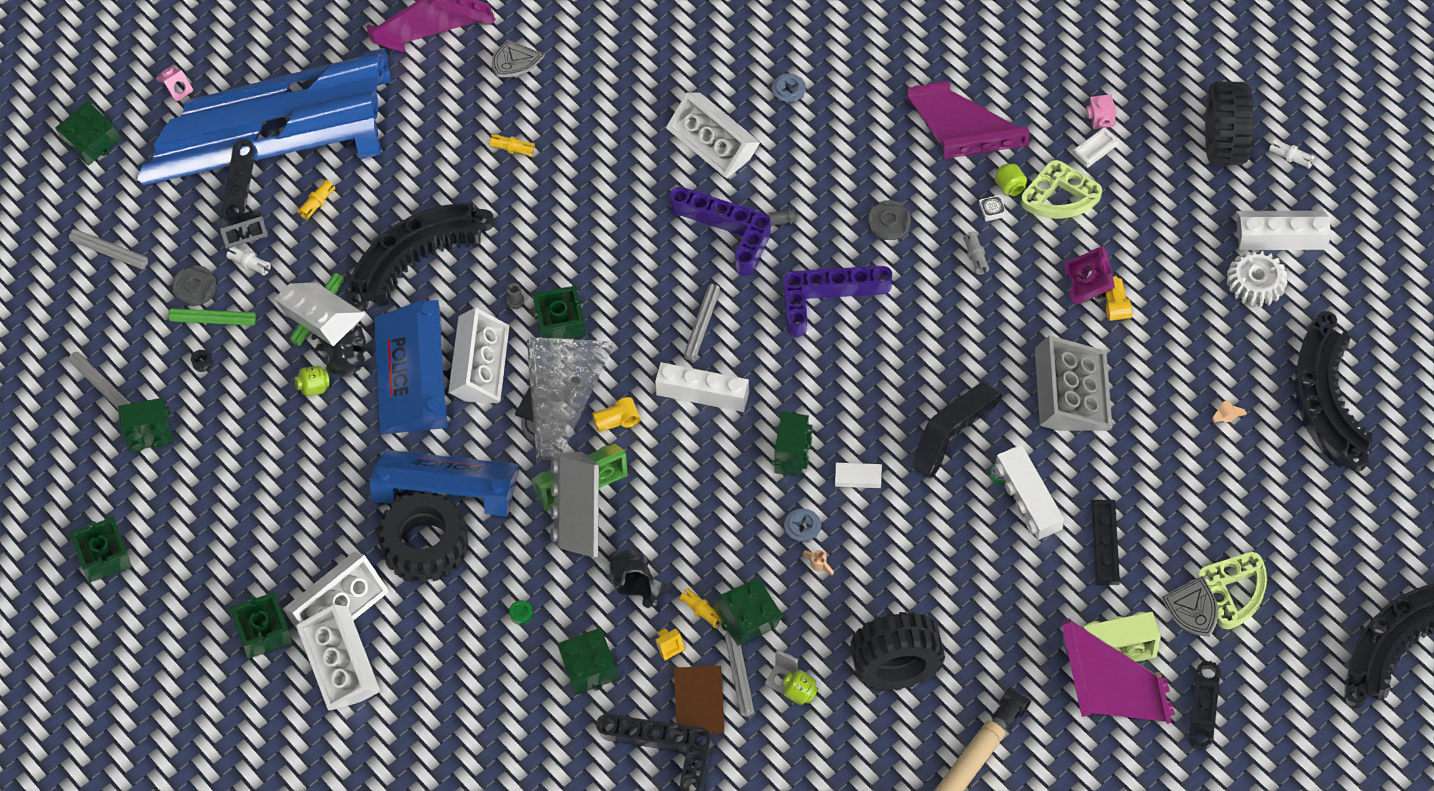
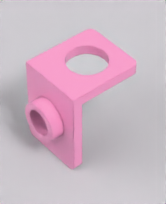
M170 67L162 71L160 76L156 77L158 82L166 85L175 101H179L193 91L180 69ZM178 81H182L185 85L182 93L174 91V84Z

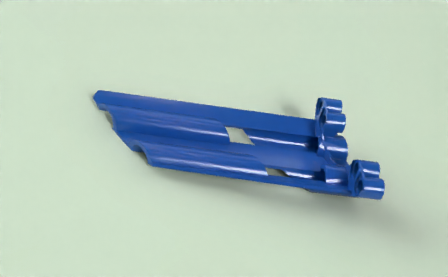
M385 48L363 52L361 57L188 100L184 104L181 117L170 119L153 144L155 146L154 157L149 164L142 166L137 179L143 185L228 167L230 166L233 145L240 139H247L254 145L256 152L254 161L354 138L360 159L381 155L379 134L375 121L378 115V97L376 92L377 86L391 83ZM319 77L309 88L288 93L290 83ZM290 116L279 135L258 139L263 122ZM247 145L241 146L238 150L239 154L246 155L250 148Z

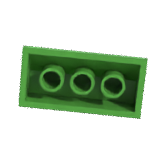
M617 444L603 446L594 453L585 454L599 465V488L628 476L626 453ZM551 471L542 472L535 478H532L533 490L544 511L551 509V505H554V496L551 495V483L554 482V474Z

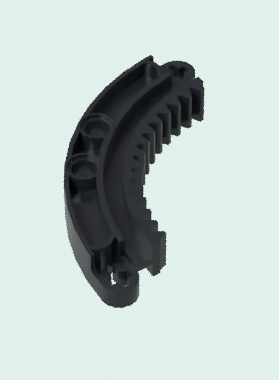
M456 203L424 210L395 224L371 244L355 266L349 280L350 290L347 302L362 312L367 309L369 301L377 302L378 307L388 305V298H391L390 291H394L393 284H398L397 278H403L402 272L407 273L408 266H415L414 260L420 263L421 256L428 258V252L435 255L436 249L443 252L444 246L451 250L453 244L460 248L461 244L464 243L467 248L473 243L474 247L477 248L481 243V231H489L494 226L492 212L486 209H474V203ZM483 218H487V220L485 221V223H482V222H481V221H483ZM357 294H360L361 301L358 304H354L358 298Z
M1324 311L1311 324L1299 352L1295 371L1296 402L1301 419L1320 450L1339 468H1341L1343 463L1353 471H1362L1368 463L1369 456L1367 453L1370 450L1373 434L1365 435L1366 428L1358 429L1360 423L1353 422V415L1348 416L1349 408H1344L1345 401H1341L1342 394H1339V379H1337L1341 357L1348 350L1351 337L1346 331H1343L1342 334L1335 330L1337 325L1336 315L1330 311ZM1327 320L1330 321V323H1327L1322 330V323L1326 322ZM1358 457L1361 458V461H1360V460L1357 461V462L1353 461L1354 458H1355V459H1357Z
M1434 583L1409 591L1385 606L1364 629L1356 643L1345 679L1344 701L1349 707H1362L1365 704L1367 695L1376 696V700L1387 698L1391 685H1389L1392 678L1391 675L1402 653L1406 652L1407 647H1412L1413 641L1417 643L1420 636L1425 638L1427 632L1431 635L1434 633ZM1398 609L1404 610L1406 613H1400ZM1374 629H1379L1383 633H1378ZM1354 687H1358V700H1354V696H1352Z

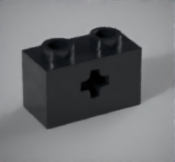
M259 209L217 221L226 249L268 236Z

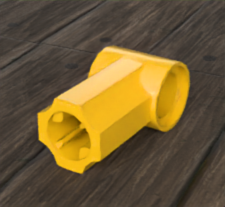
M1115 276L1113 277L1115 288L1104 292L1106 297V313L1109 321L1132 318L1130 299L1126 298L1122 279Z
M630 397L618 400L612 407L592 413L598 432L620 425L632 427L639 423L641 419L635 403Z

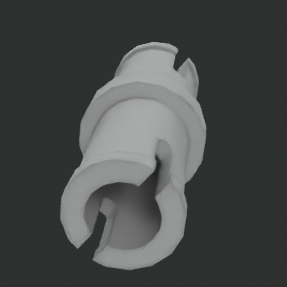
M968 232L970 239H968L967 234L963 236L968 248L967 255L972 260L976 273L978 275L985 274L983 267L986 272L990 269L984 256L985 250L980 246L977 234L975 232Z

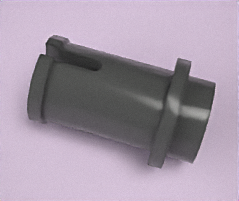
M788 208L786 211L769 212L771 226L787 223L792 225V223L796 222L795 209L790 210Z
M517 283L508 285L507 304L513 309H518L524 304L521 286Z

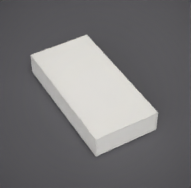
M1104 127L1073 150V155L1088 168L1118 146L1119 139Z
M836 463L835 486L881 488L882 464Z

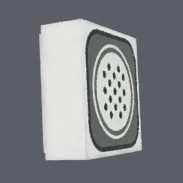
M1000 195L979 200V206L985 222L1006 217L1007 212Z

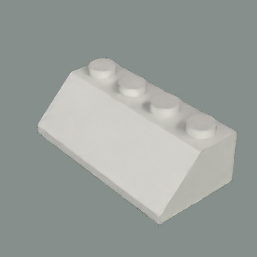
M686 93L666 127L725 178L730 177L747 163L760 144L756 138L701 93Z
M1236 211L1239 250L1328 249L1331 231L1329 216L1325 211Z
M291 283L283 288L274 298L288 317L332 346L365 316L362 311L318 283Z
M476 307L458 317L448 393L465 402H500L509 334L508 324Z
M353 552L283 608V611L296 629L297 624L333 604L348 607L354 621L386 595L389 590L365 555Z
M333 604L296 625L328 710L362 702L380 692L348 607Z

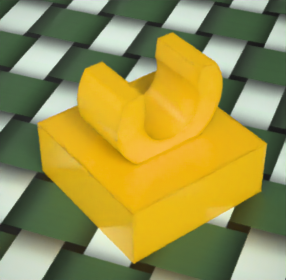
M664 628L657 632L659 638L656 639L660 656L664 661L685 650L681 635L677 629L668 632Z

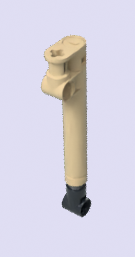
M1009 687L1001 698L1000 706L991 716L992 721L988 720L985 722L981 730L978 731L934 791H964L1006 735L1004 729H1009L1017 716H1023L1031 703V699L1016 689Z

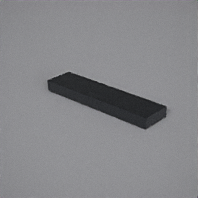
M1092 500L1096 585H1119L1115 500Z

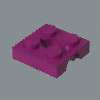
M1102 246L1064 263L1065 272L1072 282V289L1069 290L1071 301L1076 305L1115 288L1108 252Z

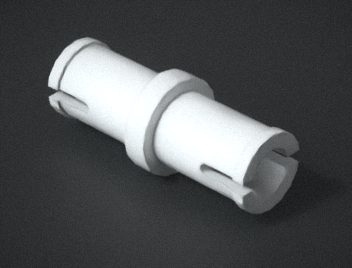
M1278 139L1273 140L1272 143L1275 146H1270V152L1285 157L1288 162L1294 161L1308 169L1312 166L1309 161L1314 162V155L1299 150L1295 145L1290 146Z
M236 246L229 248L233 253L227 252L228 259L242 264V267L245 269H252L261 273V275L268 273L264 268L270 270V263L257 258L252 252H245Z

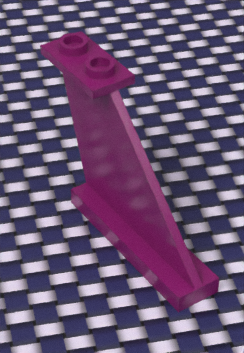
M418 0L376 27L368 24L366 28L372 43L404 52L406 49L403 43L478 21L491 25L496 19L490 5L479 0Z
M950 81L922 86L916 85L907 88V103L913 105L942 146L944 159L1028 146V126L1020 128L951 91Z
M1071 618L1061 620L1081 717L1096 713L1165 721L1167 724L1171 723L1170 716L1175 714L1172 701L1167 702L1165 693L1170 692L1167 678L1162 679L1161 672L1154 674L1071 621Z

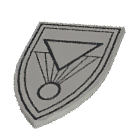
M507 40L494 53L492 69L497 77L513 76L517 78L519 75L533 69L545 57V54Z
M1203 576L1161 597L1172 618L1182 629L1199 636H1211L1218 619V605L1214 594Z

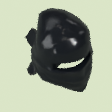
M356 325L352 333L345 334L334 346L314 333L312 334V340L319 339L321 342L317 344L315 350L326 351L328 355L326 366L328 372L338 375H351L360 371L364 366L365 357L363 354L366 352V340L361 326Z
M626 550L612 557L609 565L612 585L620 595L643 596L642 605L645 608L657 606L659 594L670 593V584L662 583L652 577L648 568V560L641 553Z

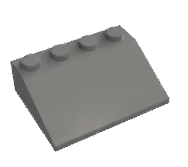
M1049 335L1035 347L1040 426L1059 431H1110L1112 429L1106 351Z
M582 452L554 453V460H551V472L554 474V482L551 483V495L554 496V505H551L550 510L551 518L554 519V528H551L550 531L551 541L559 549L590 557H598L599 465Z

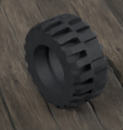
M1216 81L1209 87L1206 102V155L1208 161L1212 164L1243 165L1248 162L1253 138L1251 87L1246 82Z
M420 491L413 492L414 495L408 497L406 494L400 497L401 500L399 502L396 500L389 505L390 510L386 509L382 514L383 520H380L378 524V540L381 554L387 567L390 570H394L395 575L398 577L405 576L406 580L414 582V579L419 580V583H426V580L433 579L434 582L440 580L439 577L442 575L445 577L452 573L451 569H457L461 564L460 559L465 558L466 548L468 547L466 524L461 510L457 508L452 500L447 501L446 496L442 494L434 496V492H426V494H420ZM421 525H432L444 532L442 539L437 544L426 549H414L402 542L408 531Z
M899 612V614L891 613L886 614L882 618L877 617L874 621L867 622L862 628H859L850 642L856 676L861 683L874 690L882 689L883 691H889L890 689H895L896 691L902 690L905 687H914L918 683H924L927 678H932L936 672H939L945 660V653L936 623L924 614L919 615L916 612H911V614L906 612Z

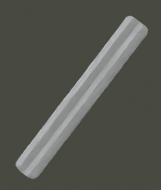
M72 229L69 234L70 241L140 269H145L148 264L146 256L77 229Z
M710 284L708 286L684 352V358L694 361L697 357L720 293L718 285Z
M74 352L69 356L70 363L117 409L120 405L131 404L79 352Z
M726 632L724 636L741 716L749 717L754 714V707L741 645L737 646L729 632Z

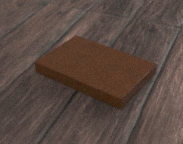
M721 666L674 668L676 724L704 728L709 734H724Z

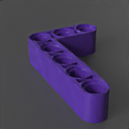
M674 188L670 193V205L673 213L743 236L735 253V269L738 274L743 276L752 274L771 236L770 217L765 213L688 188Z
M887 266L801 270L787 273L784 277V297L788 333L793 337H801L807 332L806 299L887 294L892 289V270Z

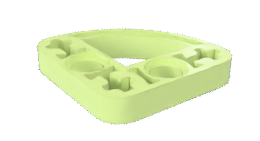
M1054 160L1046 165L1024 191L1021 205L1026 211L1041 217L1054 219L1074 217L1088 211L1100 201L1102 187L1094 180L1065 163ZM1060 170V172H1055L1051 178L1052 171ZM1073 178L1077 179L1080 183L1078 185H1071L1068 183V180ZM1045 182L1050 187L1048 189H1041L1038 187V184ZM1057 186L1081 199L1067 205L1044 204ZM1095 191L1096 194H1095V193H1092V194L1090 195V194H1088V192ZM1036 193L1035 201L1028 202V200H1032Z
M1254 552L1245 553L1205 566L1199 571L1198 578L1201 576L1205 577V575L1213 577L1212 581L1205 579L1212 593H1220L1224 596L1222 602H1217V624L1221 628H1235L1246 622L1258 610L1267 584L1266 568L1259 554ZM1248 561H1251V563H1256L1255 567H1252V565H1247ZM1233 567L1237 573L1231 576L1227 575L1224 572V568ZM1255 576L1256 590L1253 597L1246 606L1237 611L1225 585ZM1224 607H1226V608H1225V612H1226L1227 616H1228V617L1232 616L1231 621H1228L1227 618H1223V616H1224V610H1223V608H1224Z

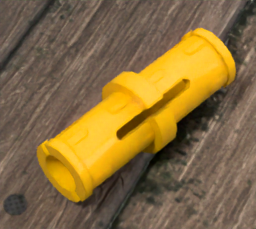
M494 133L491 135L493 138H490V147L507 150L511 154L515 152L530 157L533 155L531 152H534V143L517 140L513 136L509 138Z
M324 180L314 193L311 192L309 194V199L297 210L298 213H301L300 216L308 220L319 206L322 207L324 205L325 199L335 190V186H332L333 184L330 181Z
M689 588L685 590L687 594L684 592L681 594L679 600L694 610V614L697 617L701 616L714 628L719 626L717 622L721 624L722 621L706 599L702 600Z

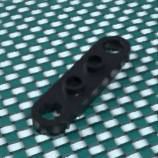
M240 139L233 145L222 205L224 219L230 218L228 211L233 207L239 209L237 215L245 213L254 165L253 161L256 153L254 145L247 139ZM243 145H247L250 148L246 155H240L238 151Z
M1212 661L1201 662L1196 670L1189 743L1197 750L1208 749L1212 745L1214 738L1220 669ZM1211 669L1215 675L1212 678H1205L1202 670ZM1204 733L1208 739L1202 743L1201 741L1198 742V740L1196 741L1195 734Z

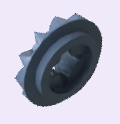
M783 74L777 77L772 84L773 96L777 97L779 102L786 101L789 104V102L794 101L797 103L798 99L804 97L806 84L801 77L795 74ZM785 85L793 89V93H790L788 90L786 91Z
M796 509L789 513L785 519V532L789 535L790 539L793 538L798 543L800 541L808 543L811 539L817 538L821 531V520L812 510ZM806 520V527L808 528H804V531L800 532L799 526Z

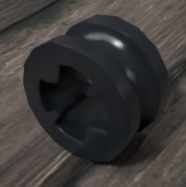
M197 350L192 354L191 362L194 370L205 372L211 368L212 360L208 351ZM202 359L205 360V362L201 363L200 361L198 362V360Z

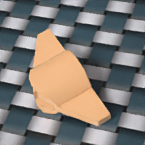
M1224 401L1212 420L1214 423L1219 421L1230 422L1236 417L1246 415L1245 409L1233 406L1229 401Z
M805 550L803 552V555L810 560L813 570H824L831 576L834 574V571L826 563L827 557L824 551L818 550L813 553Z

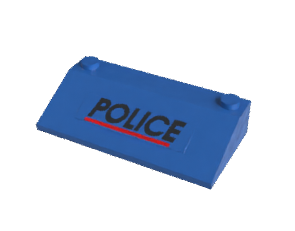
M439 300L415 302L375 317L380 434L448 428Z
M385 450L376 463L370 480L371 501L392 503L396 499L398 489L484 498L485 514L508 516L520 464Z

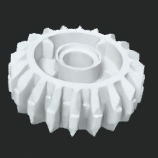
M1254 250L1251 252V255L1245 252L1242 257L1237 256L1235 262L1230 264V269L1227 273V286H1230V293H1235V300L1242 298V303L1250 302L1251 307L1258 303L1260 308L1264 302L1269 306L1272 300L1277 302L1279 296L1284 294L1287 286V272L1284 271V265L1279 264V258L1273 260L1272 254L1265 256L1263 251L1260 254H1256Z

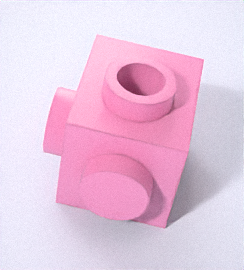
M1112 94L1090 97V104L1086 106L1087 118L1091 120L1093 129L1114 127L1116 109Z

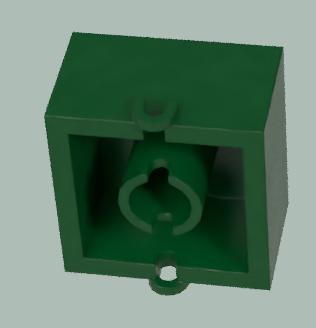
M89 101L55 127L62 142L88 166L101 155L106 156L109 153V149L121 140L115 126Z
M576 285L532 294L535 319H537L542 345L586 336L582 313L583 303L582 300H579Z
M163 398L118 406L121 430L129 452L142 451L151 447H164L167 444L174 443L169 417L170 410L169 406L165 405Z
M781 413L774 460L772 461L775 474L802 477L803 469L808 468V451L811 450L813 438L811 436L813 425L809 424V415Z
M114 516L97 523L91 521L87 523L86 527L70 532L88 583L132 567Z
M759 578L721 594L713 607L722 621V629L729 632L737 646L774 630L783 617V614Z
M274 592L258 598L251 596L247 599V602L230 607L247 659L292 644L289 630Z
M601 627L557 643L575 695L591 689L595 691L600 690L603 687L602 685L620 679Z

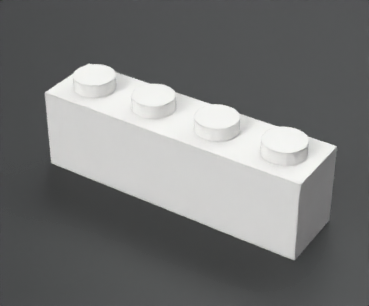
M662 362L655 381L656 395L744 412L749 395V379Z
M1019 445L998 454L996 464L994 465L995 471L999 477H1004L1006 491L1009 496L1013 495L1019 514L1024 515L1026 518L1029 532L1031 534L1034 533L1037 540L1062 530L1065 519L1023 446Z

